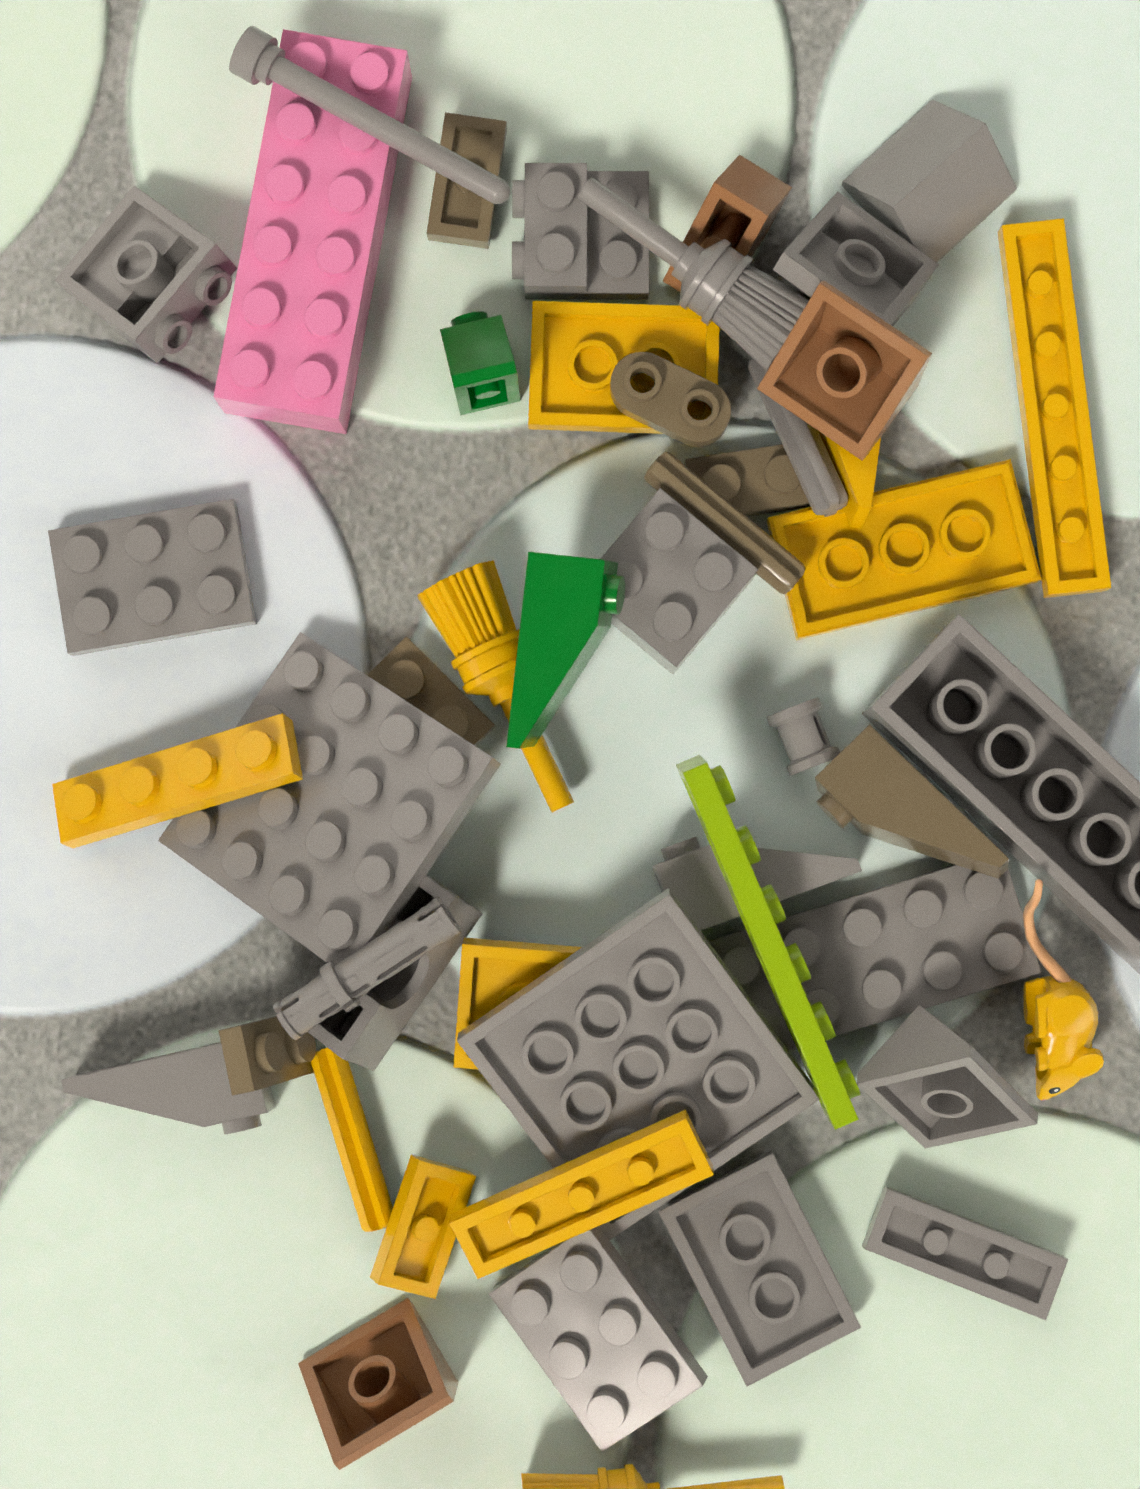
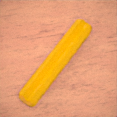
M328 1047L316 1050L311 1065L361 1228L365 1232L386 1228L393 1205L349 1062L343 1060Z

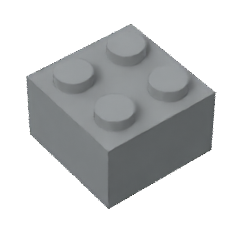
M659 488L600 558L617 562V575L624 576L625 578L623 608L619 615L612 614L611 624L673 675L752 582L758 571L753 564L661 488Z

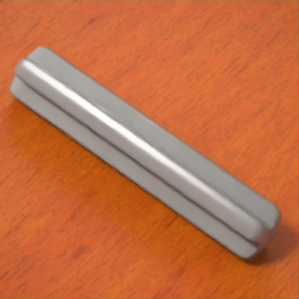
M752 358L749 360L748 370L757 388L767 371ZM758 390L813 513L824 515L825 517L836 514L838 510L848 504V495L818 430Z

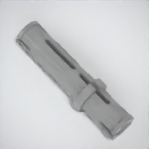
M436 897L432 902L419 909L418 912L364 945L363 948L351 956L346 957L336 965L333 961H330L320 967L319 976L296 992L273 1004V1009L277 1013L276 1016L291 1038L298 1040L302 1035L331 1015L333 1016L342 1009L349 1012L359 1006L360 997L405 969L438 945L460 934L461 928L444 901L440 897Z

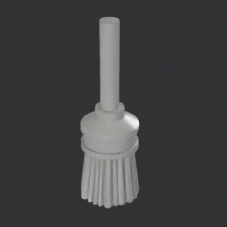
M591 177L583 186L577 199L674 267L671 275L681 281L679 306L685 310L691 309L702 317L701 321L707 326L713 321L767 371L809 302L810 297L751 266L754 259L749 255L743 256L731 247L732 243L726 239L705 249L696 242L687 246Z

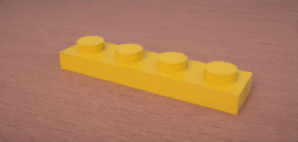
M281 713L52 784L60 843L72 849L303 780L293 720Z
M685 1109L451 1214L449 1224L477 1279H480L714 1175L713 1165Z

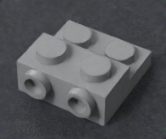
M525 163V180H512V218H524V241H512V279H524L525 299L649 298V250L577 199L583 186L592 177L649 218V171H587V163Z
M134 185L55 281L68 294L106 321L119 335L156 363H159L166 353H177L187 345L192 334L191 323L206 305L215 306L227 297L232 286L231 275L237 267L215 242Z
M837 191L785 249L773 270L792 283L797 290L812 297L819 283L824 280L891 326H894L917 298L939 264Z

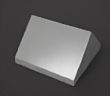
M931 100L844 179L841 184L866 212L937 263L1017 189L986 123L935 100Z
M920 1005L881 1046L857 1075L856 1084L925 1149L1032 1126L1038 1123V1112L969 1043Z

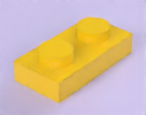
M411 1154L370 1278L375 1283L436 1299L456 1239L449 1224L452 1213L467 1206L476 1175L466 1169Z

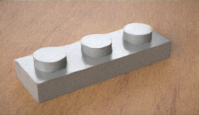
M887 1186L883 1187L862 1243V1247L865 1250L1043 1320L1047 1319L1068 1259L1063 1255Z

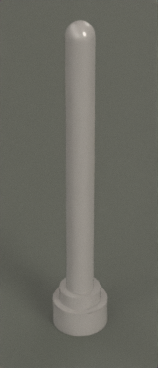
M250 26L238 40L229 63V71L252 85H256L259 82L270 85L274 81L493 204H502L509 198L510 187L505 180L285 58V50L278 47V41L275 37L255 26Z

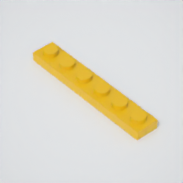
M1064 218L1002 225L997 233L1043 597L1050 598L1104 592L1111 589V580Z

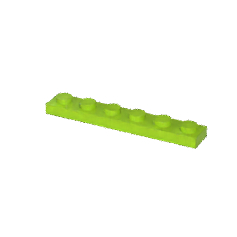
M701 755L676 764L808 1077L819 1093V1103L824 1114L835 1130L859 1120L850 1099L861 1095L846 1060L843 1059L835 1063L826 1041L836 1037L835 1031L821 1001L810 1005L802 987V982L811 979L810 972L797 944L793 943L785 947L776 924L786 920L785 913L772 885L769 884L760 888L751 865L761 861V857L748 827L743 825L735 829L726 805L735 802L736 798L722 766L719 765L710 769L707 761Z

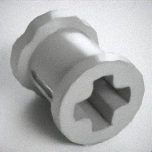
M819 697L766 717L769 726L777 727L790 760L789 765L786 767L789 776L833 760L840 753L838 747L831 746L819 716L818 710L822 707Z

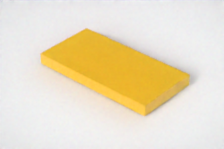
M1011 459L875 491L873 493L872 508L863 528L850 527L843 508L838 510L836 514L828 517L816 515L813 513L812 508L809 507L771 516L766 520L770 536L800 560L806 568L800 580L785 594L796 641L1026 586L1042 580Z

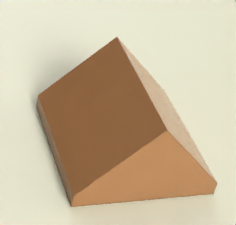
M823 280L819 283L757 389L863 461L917 389L932 353Z
M406 1298L298 1363L333 1463L339 1470L454 1402L459 1383L409 1298Z

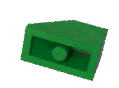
M483 311L466 313L452 319L451 327L440 329L460 416L520 401L518 374L502 315L488 318L487 312Z

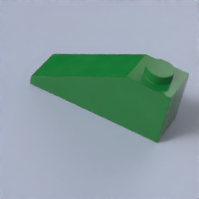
M528 551L506 747L521 749L536 745L611 628L612 614L619 615L621 613L625 598L624 576L617 575V562Z

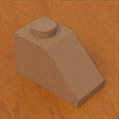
M739 155L714 181L683 243L690 246L693 242H696L705 249L726 239L732 243L731 247L740 254L752 257L768 233L792 187ZM670 265L662 281L680 292L681 281L671 275L674 267Z

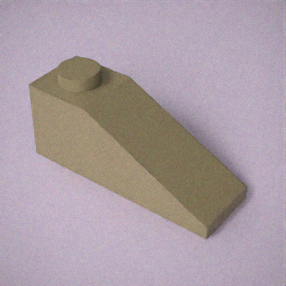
M870 724L815 776L817 789L822 794L816 803L842 829L850 822L863 835L997 879L1008 870L1009 858Z

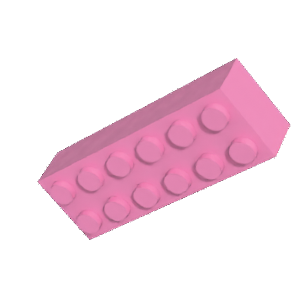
M283 29L280 48L285 50L286 59L404 124L412 82L407 50ZM274 81L213 397L226 414L347 434L399 151Z

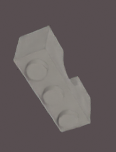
M429 875L425 876L392 927L418 912L419 909L432 902L436 897H440L457 920L461 933L438 945L405 969L372 988L368 993L359 998V1006L349 1012L342 1009L308 1031L309 1034L343 1060L375 1071L462 945L464 937L468 936L483 914Z

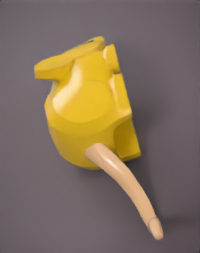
M1037 879L1035 880L1033 895L1024 907V930L1031 949L1051 976L1024 982V1020L1026 1024L1032 1025V1032L1024 1037V1050L1026 1054H1035L1036 1095L1038 1099L1043 1101L1063 1093L1073 1087L1080 1079L1097 1073L1103 1067L1104 1058L1100 1050L1092 1047V1040L1098 1025V1010L1094 999L1082 984L1072 979L1048 953L1037 936L1034 924V911L1041 900L1043 881Z

